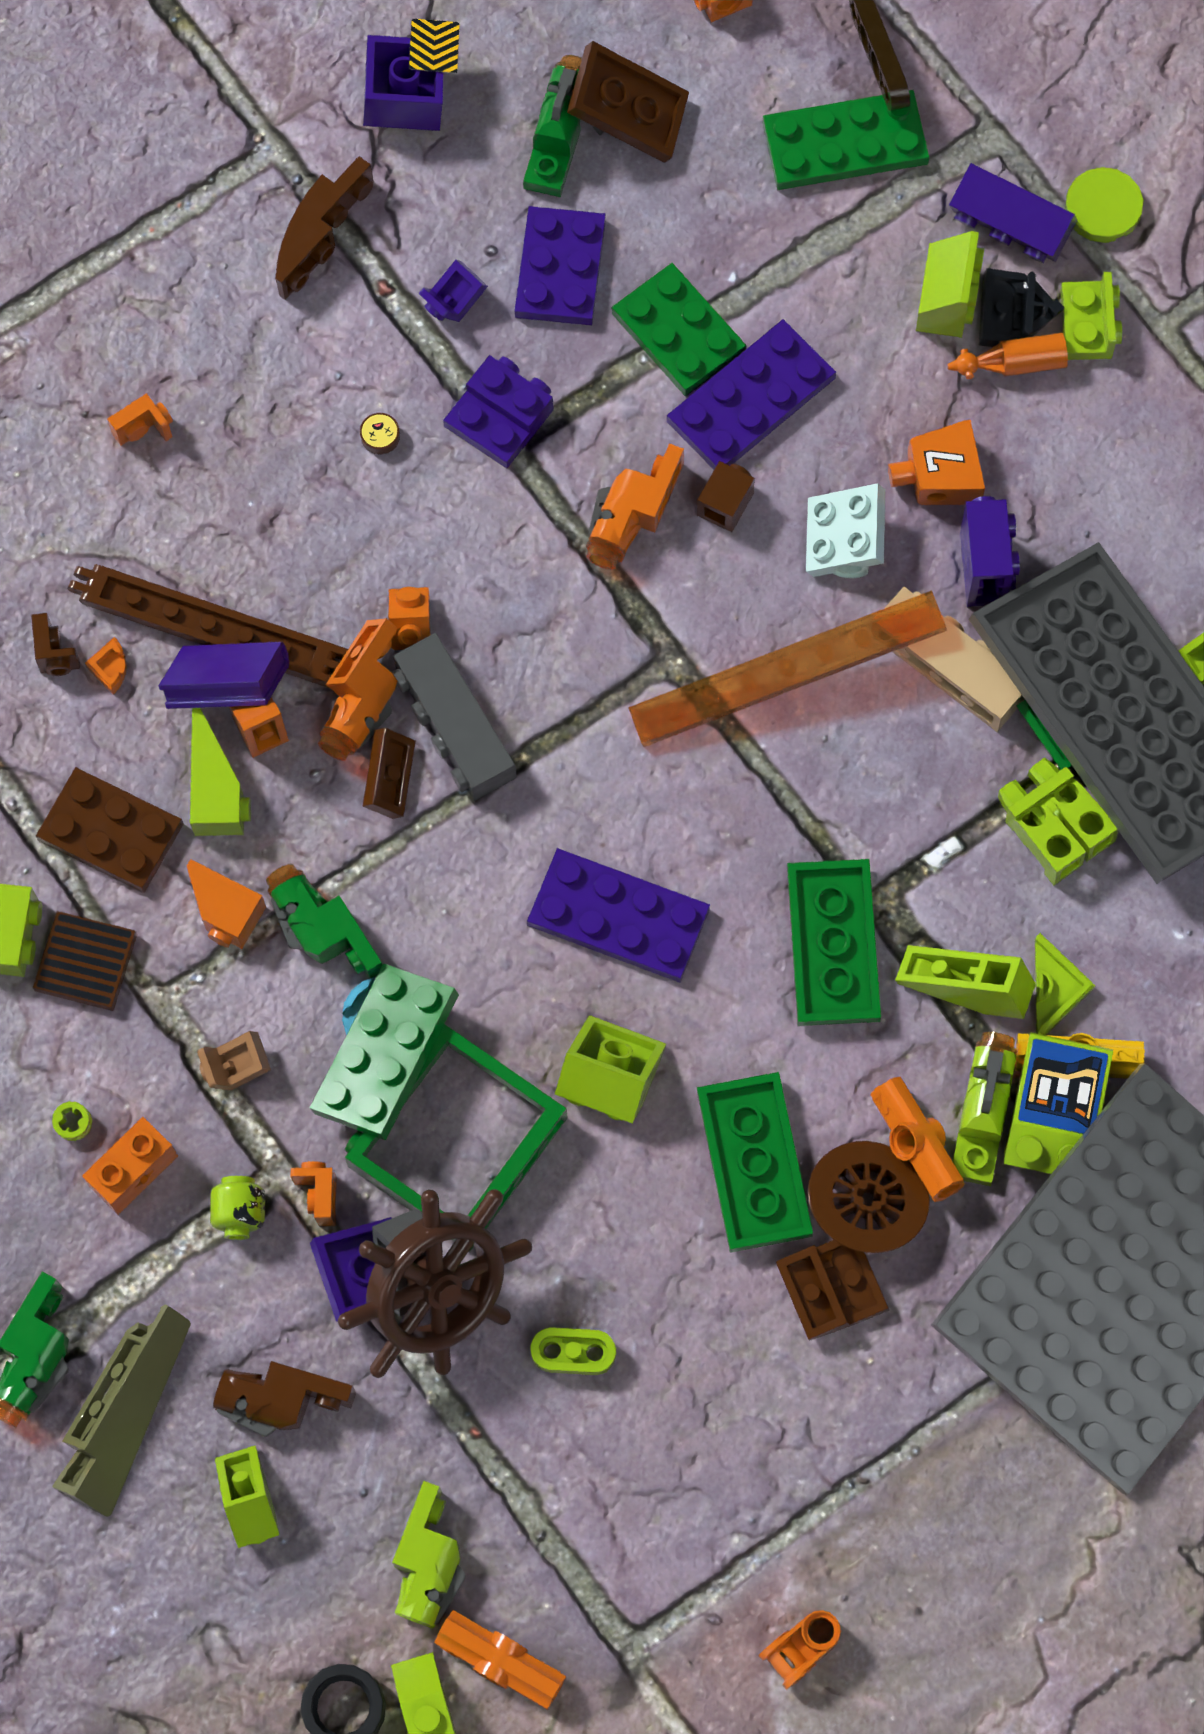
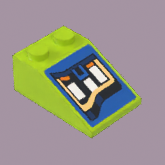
M1030 1032L1004 1151V1164L1049 1174L1053 1173L1102 1112L1113 1049Z

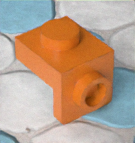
M429 587L389 589L388 620L398 628L391 638V648L393 650H404L431 635Z

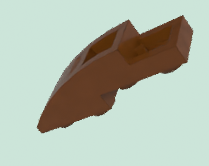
M358 156L335 182H332L322 174L298 205L288 224L277 260L275 279L279 296L284 300L293 291L298 292L305 286L310 273L318 264L322 265L330 259L336 246L332 228H338L346 219L348 210L357 200H364L371 192L374 183L371 164L362 157Z

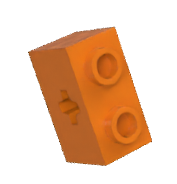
M142 1117L82 1177L88 1186L119 1215L178 1155L172 1144Z

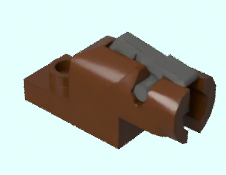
M271 1361L265 1380L262 1379V1374L225 1369L215 1394L213 1408H215L219 1415L263 1437H267L276 1429H299L310 1397L316 1398L315 1405L338 1412L340 1406L351 1409L356 1391L353 1385Z

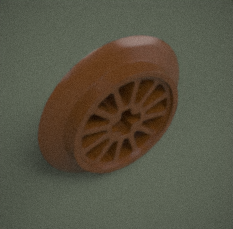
M855 1141L832 1149L816 1164L808 1185L809 1205L815 1220L822 1230L839 1244L860 1252L883 1253L904 1246L921 1231L929 1213V1192L910 1161L898 1159L893 1154L890 1146L878 1142ZM855 1171H862L861 1180L859 1179ZM870 1171L879 1174L875 1181L871 1180ZM843 1176L846 1177L849 1183L841 1180L840 1178ZM884 1177L891 1181V1183L885 1186L880 1185ZM833 1189H835V1190H837V1191H839V1192H841V1193H843V1194L833 1193ZM894 1191H898L900 1195H888V1194H890V1193H892V1192H894ZM864 1193L872 1194L873 1203L871 1206L863 1204L864 1199L862 1197ZM835 1205H847L839 1210L835 1207ZM894 1207H901L902 1211H899ZM852 1213L856 1214L852 1223H848L844 1219ZM860 1218L865 1219V1229L856 1227ZM887 1218L895 1222L893 1224H890ZM873 1219L880 1227L879 1230L873 1229Z

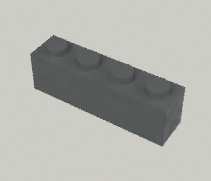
M434 633L393 655L396 670L392 671L397 679V686L402 693L409 690L415 701L411 705L412 710L422 726L429 724L435 734V736L431 737V741L440 758L448 757L455 769L450 771L459 790L461 792L468 790L473 800L476 801L516 779V768L513 760L438 635Z

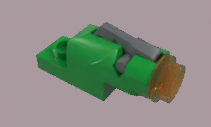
M565 55L561 58L560 62L555 64L552 70L547 93L541 106L533 136V150L524 176L523 189L561 198L581 132L580 119L567 113L581 64V57Z
M294 864L284 865L267 877L266 883L269 886L267 892L271 897L273 908L290 949H304L308 956L320 964L350 949L345 955L357 974L364 971L368 979L374 977L376 979L382 967V962L340 895L327 902L309 883L303 870H297Z
M43 1271L0 1339V1349L14 1358L12 1362H6L0 1377V1420L14 1428H17L21 1420L26 1421L30 1413H34L69 1371L64 1360L68 1350L69 1339L61 1331L43 1322L46 1315L51 1317L58 1309L63 1295L60 1293L63 1287L57 1279Z

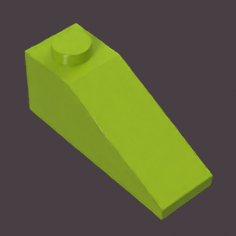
M192 708L190 825L194 835H244V822L251 821L250 797H244L240 783L201 708Z
M912 945L907 946L895 979L897 984L985 1015L1024 1019L1036 985L1021 957Z

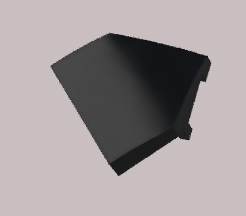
M986 268L982 282L979 346L994 347L1000 341L1033 337L1059 315L1065 307L1057 298L1053 300L1036 281V274L1033 271L1026 275L1025 273Z

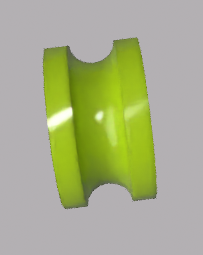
M68 1101L62 1103L53 1113L52 1124L54 1130L68 1141L83 1139L92 1128L93 1120L91 1114L83 1105L77 1102ZM72 1111L77 1116L81 1112L83 1118L78 1120L79 1129L72 1132L67 1127L64 1131L62 1125L67 1122L65 1115Z

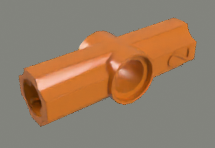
M901 1077L891 1078L882 1085L877 1086L870 1095L891 1130L889 1142L893 1154L902 1161H910L934 1202L945 1200L957 1193L965 1183L944 1148L946 1136L941 1123L934 1118H926Z
M454 1610L446 1618L434 1641V1644L438 1645L441 1649L472 1665V1670L504 1689H507V1687L511 1688L546 1710L554 1702L566 1679V1676L559 1670L527 1653L528 1650L514 1640L497 1631L492 1633Z

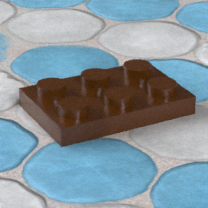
M592 41L585 46L567 113L665 163L673 156L689 91Z
M75 767L38 830L36 838L39 842L145 893L184 823L181 818Z

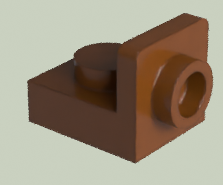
M47 613L31 614L35 660L40 673H47L51 676H63L69 674L71 670L80 669V660L76 649L73 647L62 649L59 626H52Z

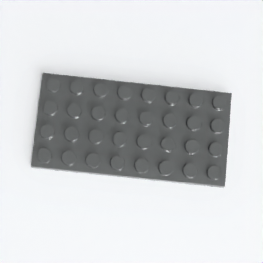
M1098 542L974 612L969 618L972 626L1155 883L1162 882L1203 857L1204 686L1101 544Z

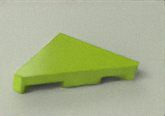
M1039 933L1034 941L1036 1033L1047 1035L1094 990L1095 984Z

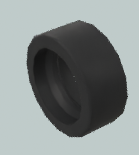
M336 1664L322 1669L309 1680L302 1694L301 1715L305 1728L310 1734H339L328 1730L323 1725L317 1711L318 1700L323 1691L331 1684L339 1681H349L357 1684L367 1694L369 1701V1714L364 1724L356 1731L347 1734H378L385 1720L386 1702L381 1687L369 1672L355 1665Z

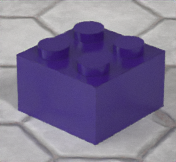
M367 35L363 126L440 131L444 72L409 69L411 38Z

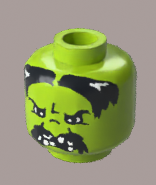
M227 1176L221 1179V1184L212 1188L210 1224L215 1229L223 1231L224 1238L230 1240L249 1239L250 1232L256 1231L263 1226L265 1221V1191L261 1186L255 1184L254 1178L248 1176Z

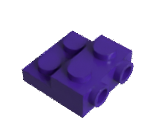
M489 355L466 383L467 391L443 419L445 428L507 469L553 412V397L550 395L551 389L546 383L535 377L528 381L518 374L520 372L518 366L507 357L502 356L499 360H496Z

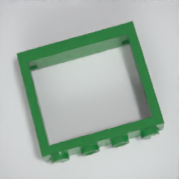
M444 1024L406 1102L449 1046L543 1111L542 1115L467 1215L470 1217L473 1215L490 1190H499L503 1195V1201L486 1225L485 1229H487L568 1119L567 1108ZM358 1130L345 1147L347 1152L345 1160L348 1167L410 1211L417 1209L422 1213L421 1195L366 1157L379 1138Z

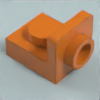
M147 393L107 418L112 435L120 446L128 441L139 440L153 425L165 441L173 437L169 426L173 422L170 413L161 402L154 404Z
M318 1161L301 1163V1168H291L290 1177L295 1185H315V1189H308L307 1193L308 1214H314V1218L319 1226H336L337 1176L333 1168H326V1163Z

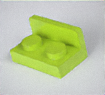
M1103 272L1101 281L1062 282L1060 288L1061 304L1065 307L1062 311V323L1068 360L1112 359L1115 345L1122 343L1121 320L1115 321L1114 309H1118L1120 305L1119 285H1112V272Z

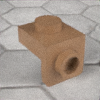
M248 1031L217 1048L203 1047L197 1051L201 1062V1075L210 1088L233 1090L271 1070L258 1032Z

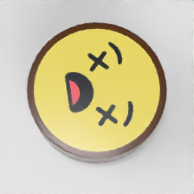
M386 413L369 415L360 426L361 442L366 450L373 454L382 455L393 451L400 441L397 421Z

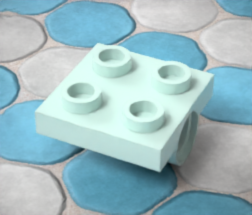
M877 483L808 498L806 572L816 577L833 573L843 578H860L868 574L869 566L884 564L885 488Z

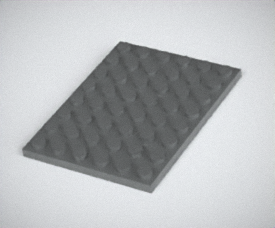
M1146 1063L1138 1065L931 1324L933 1328L1122 1494H1129L1204 1397V1115Z

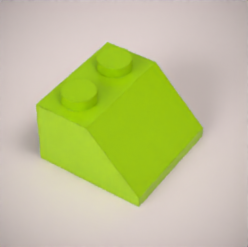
M589 1015L566 1053L554 1095L563 1097L574 1105L587 1106L603 1112L614 1120H624L633 1124L644 1104L665 1051L666 1043Z

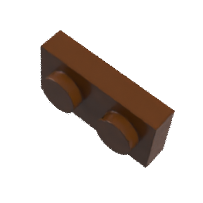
M388 728L375 730L362 807L392 819L404 817L416 740Z

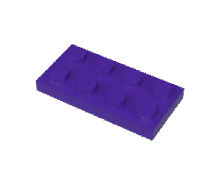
M782 319L667 414V423L713 470L719 461L730 466V464H734L835 380L836 371Z
M557 848L527 919V926L681 983L709 913L710 904Z

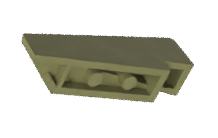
M163 1305L160 1307V1312L150 1325L146 1326L138 1322L127 1329L62 1442L77 1451L52 1487L106 1517L110 1516L114 1510L191 1326L187 1318L170 1306Z

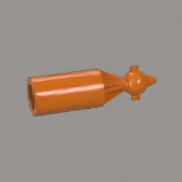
M1055 333L1000 341L999 344L978 357L968 352V349H962L957 359L947 364L948 370L958 371L961 375L966 376V379L974 378V373L978 368L1001 373L1006 377L1067 368L1068 353L1064 334Z

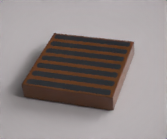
M57 911L34 981V991L114 1011L137 938L136 931Z

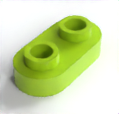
M550 1327L539 1331L534 1336L531 1342V1356L535 1365L545 1372L600 1375L607 1372L613 1366L616 1359V1347L613 1339L607 1333L600 1330ZM556 1345L560 1348L561 1352L558 1357L551 1359L544 1354L546 1347ZM592 1347H598L603 1351V1356L598 1361H592L587 1357L588 1350Z

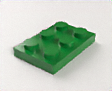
M673 263L666 266L611 307L612 315L685 397L746 350V344Z

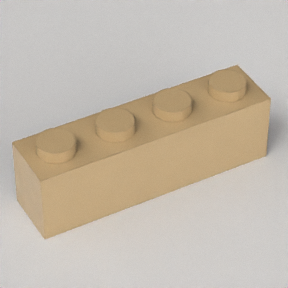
M903 587L873 621L871 636L996 732L1001 729L1017 710L1016 705L1025 700L985 642L982 640L975 641L964 633L963 626L956 619L948 615L944 617L934 610L930 600L920 592L915 591L912 593L906 587Z

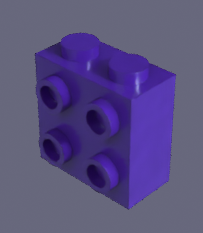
M981 496L972 501H967L965 504L960 540L967 607L986 606L1006 595L1010 590L1016 589V575H1019L1020 572L1018 551H1012V538L1016 537V519L1014 513L1008 514L1006 499L996 500L991 496Z

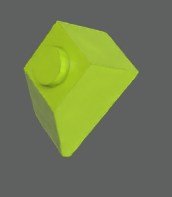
M256 1445L214 1458L224 1510L238 1548L251 1544H260L269 1538L279 1536L275 1509Z
M431 1652L391 1665L408 1734H456L434 1653Z

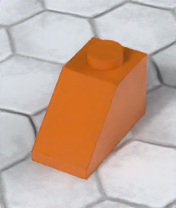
M272 697L267 705L229 707L232 718L252 758L289 741L282 715Z
M190 859L187 864V870L202 921L209 932L207 936L221 946L229 948L230 944H233L243 949L266 909L263 896Z

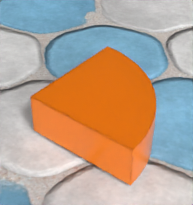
M114 637L85 662L86 668L114 695L122 685L127 669L125 654L118 640Z

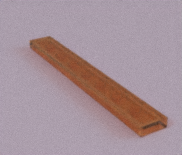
M931 590L628 708L643 747H646L947 631V628Z

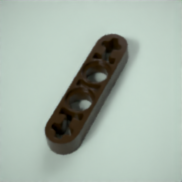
M849 0L854 25L888 110L894 111L909 107L910 95L908 85L874 0Z

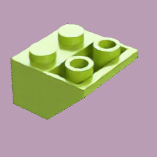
M970 231L929 243L916 331L962 338L964 324L972 325L985 249L977 247L979 232Z

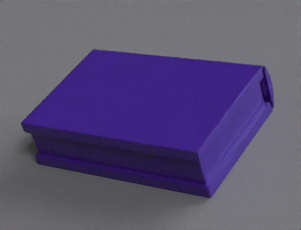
M283 642L182 646L158 686L160 690H163L167 700L165 703L166 709L267 705L289 667V656Z

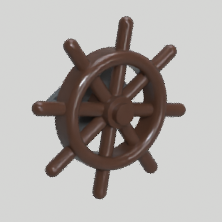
M429 1189L421 1195L422 1213L414 1209L372 1226L373 1242L364 1241L359 1247L360 1255L375 1263L367 1286L366 1304L342 1313L338 1318V1325L344 1330H349L372 1321L376 1329L387 1339V1342L370 1366V1373L373 1377H383L401 1350L418 1354L433 1353L436 1373L446 1375L451 1370V1346L469 1336L486 1318L500 1325H505L510 1321V1312L496 1304L503 1284L504 1265L530 1254L532 1243L528 1239H520L500 1248L494 1236L485 1229L503 1201V1195L499 1190H490L470 1217L455 1212L440 1213L438 1194L434 1190ZM456 1239L443 1258L442 1243L447 1240ZM474 1244L477 1258L461 1264ZM474 1278L469 1290L462 1287V1282ZM457 1303V1307L447 1314V1308ZM430 1309L431 1324L418 1327ZM394 1312L400 1317L404 1315L399 1324L396 1322Z

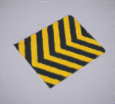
M412 19L409 69L457 73L460 24L450 21Z

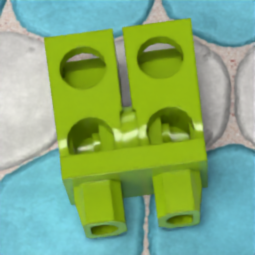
M1043 758L1028 771L1029 778L1037 788L1027 794L1017 780H1013L999 790L998 799L1007 812L1006 824L1012 831H1015L1021 842L1036 857L1045 869L1044 874L1054 886L1083 865L1084 859L1088 862L1116 842L1118 829L1102 807L1073 778L1074 775L1067 767L1059 770L1047 758Z

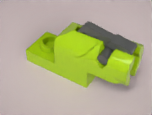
M423 1480L392 1561L396 1569L409 1573L407 1578H402L399 1600L394 1613L402 1618L434 1629L435 1625L440 1624L466 1579V1575L459 1566L460 1552L457 1540L428 1529L430 1523L434 1525L439 1523L446 1500L440 1499L442 1494L440 1486Z

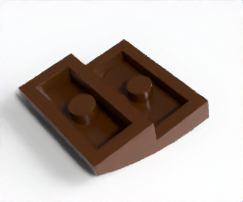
M832 1240L818 1247L815 1245L776 1261L809 1341L845 1329L890 1310L865 1252L847 1248Z

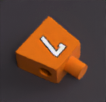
M964 420L910 439L908 461L888 464L891 487L913 484L917 503L920 505H965L967 501L984 496L985 485L971 420Z

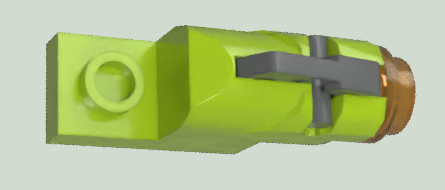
M984 1032L982 1033L981 1041L976 1042L953 1156V1163L964 1181L990 1187L993 1180L999 1143L1002 1137L1017 1057V1049L1014 1048L1015 1039L1006 1034Z

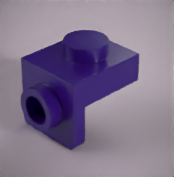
M455 259L432 289L423 287L419 295L427 301V304L424 306L426 310L438 320L443 321L446 318L460 322L487 289L488 285L462 261Z

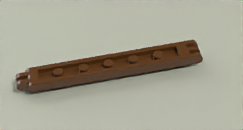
M95 564L92 570L77 566L73 575L87 583L83 584L71 580L67 588L70 592L80 595L79 601L86 606L200 645L283 642L289 656V667L285 673L327 688L329 687L325 684L331 677L329 673H333L340 663L335 661V658L342 660L348 650L347 648Z

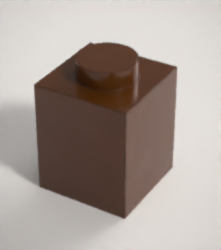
M719 461L697 499V516L733 532L754 494L755 478L740 465L730 464L729 466Z

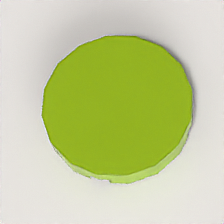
M1100 167L1087 170L1075 178L1067 191L1065 210L1075 214L1077 222L1073 229L1077 234L1090 241L1109 243L1116 241V238L1124 235L1126 237L1133 232L1141 219L1144 200L1140 187L1129 175L1118 169Z

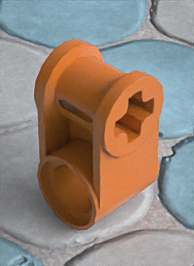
M824 1610L814 1611L808 1614L790 1631L787 1630L774 1640L758 1656L762 1661H769L784 1680L783 1687L788 1690L817 1665L818 1661L835 1648L841 1635L840 1624L837 1618L830 1612ZM816 1620H825L833 1627V1637L827 1643H815L808 1635L809 1626ZM781 1652H783L787 1656V1658L792 1662L795 1668L790 1667V1665L781 1656Z

